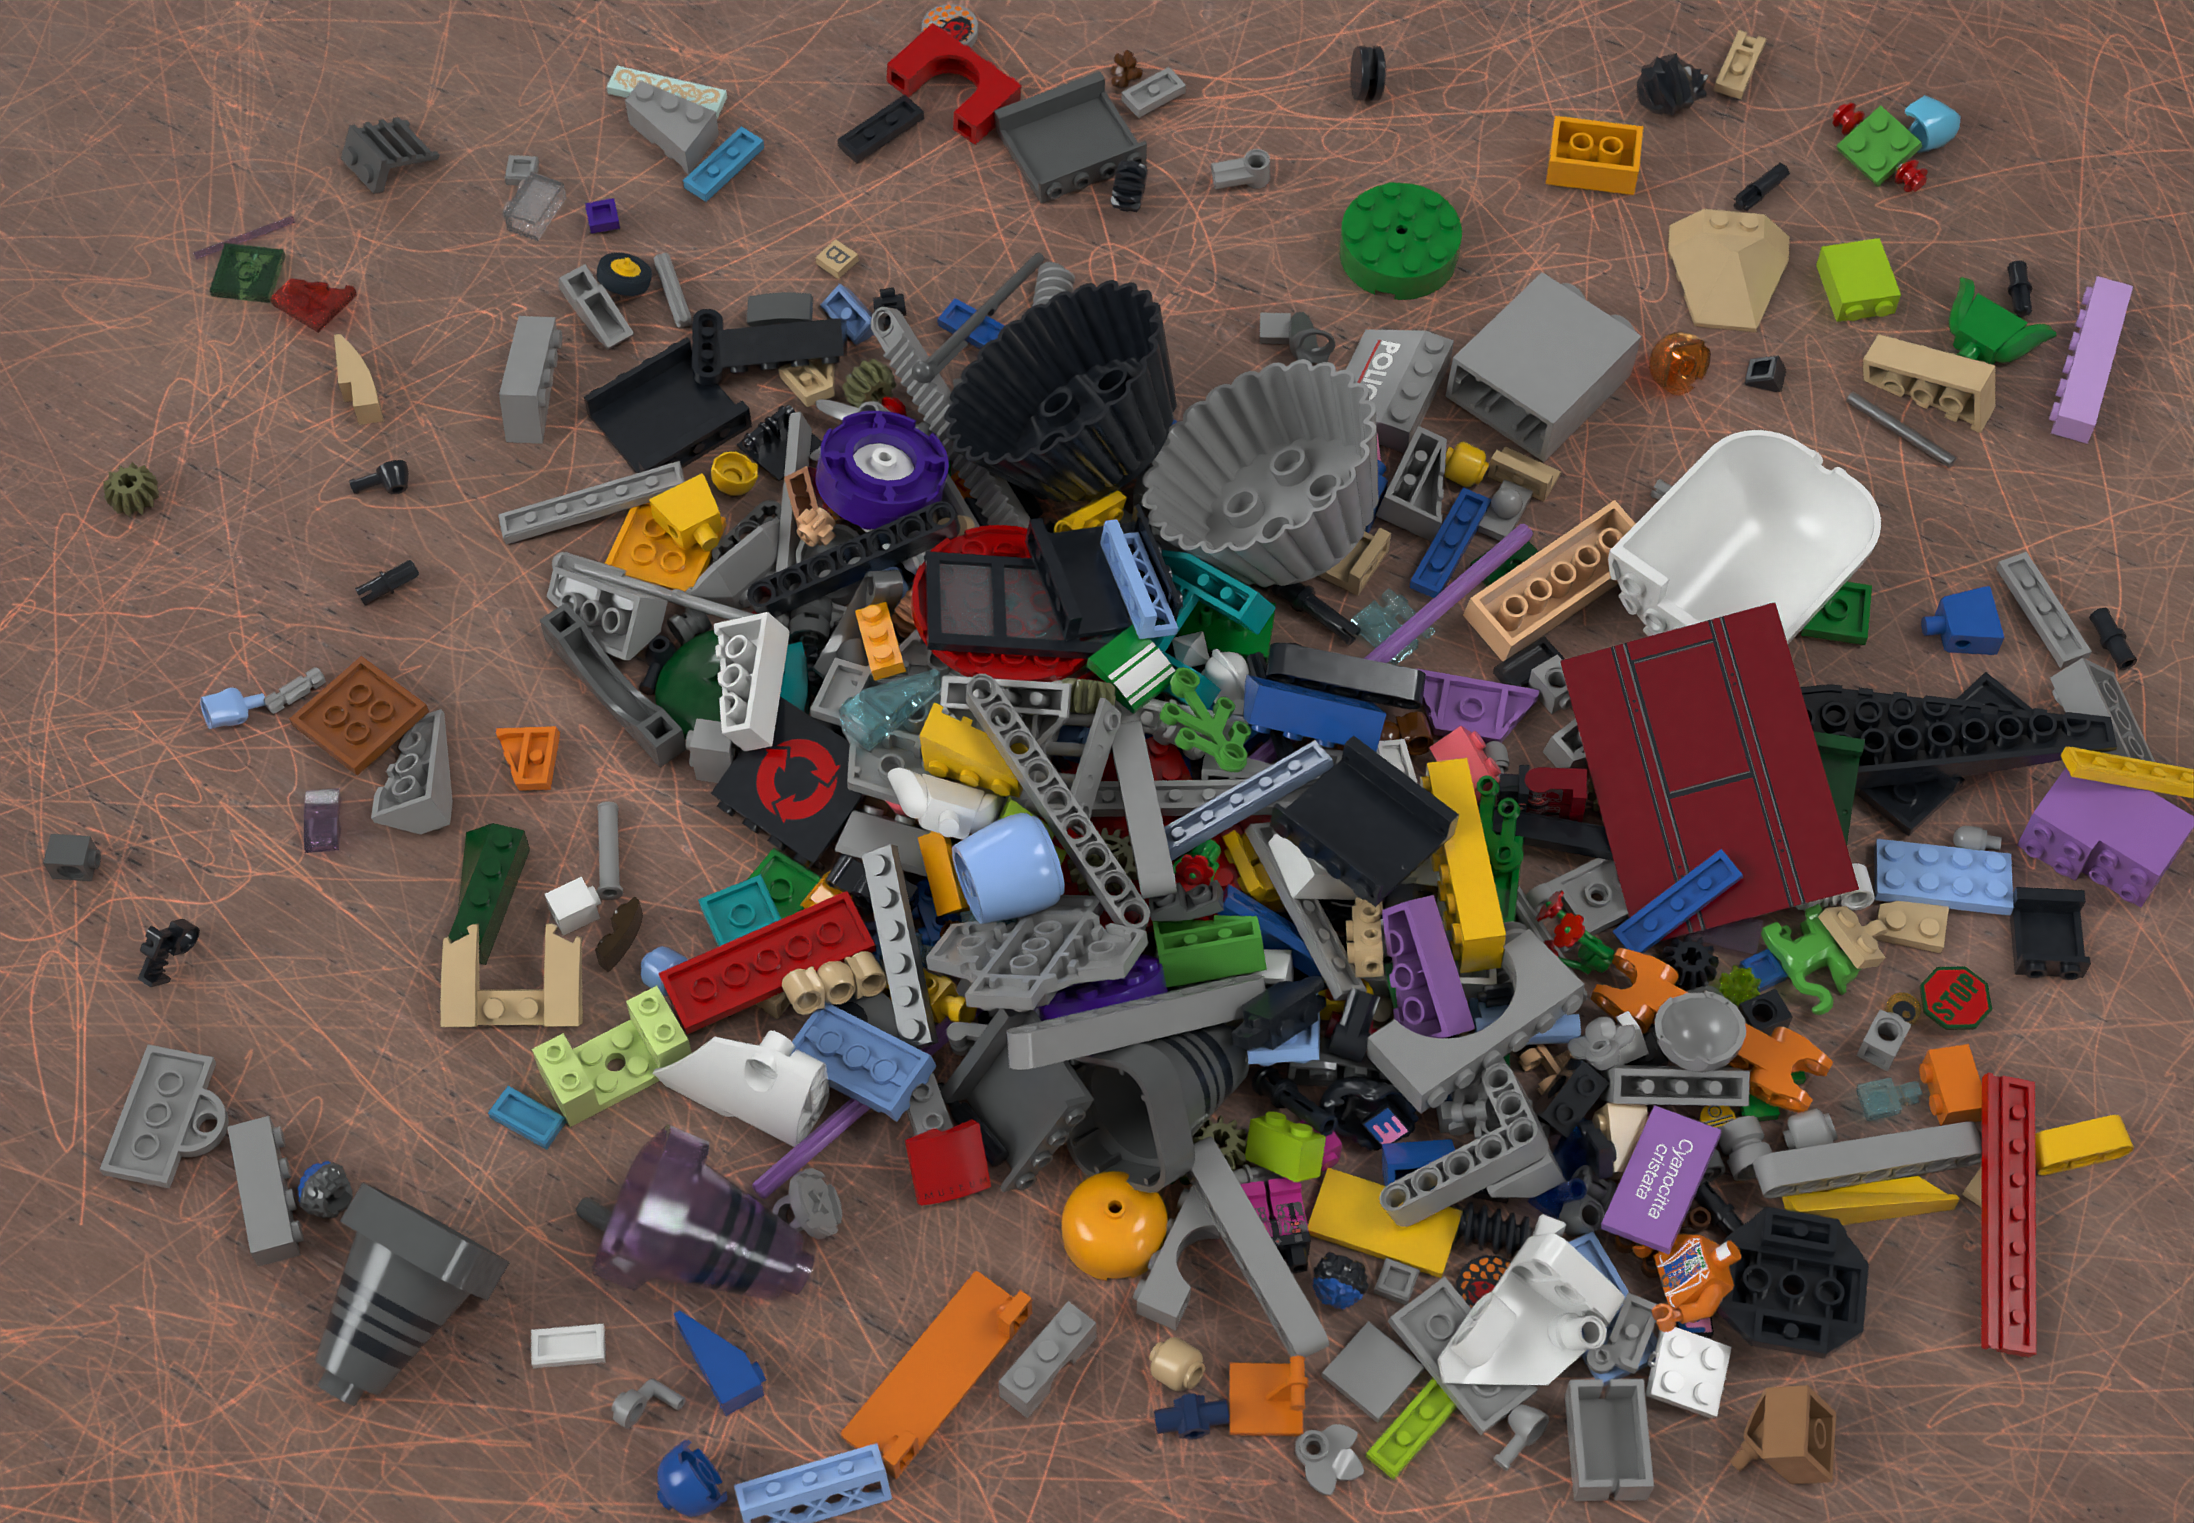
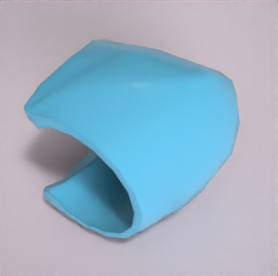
M1923 96L1905 109L1907 116L1916 118L1908 130L1922 143L1923 147L1917 151L1918 153L1943 147L1956 136L1959 130L1960 115L1944 103L1931 97Z

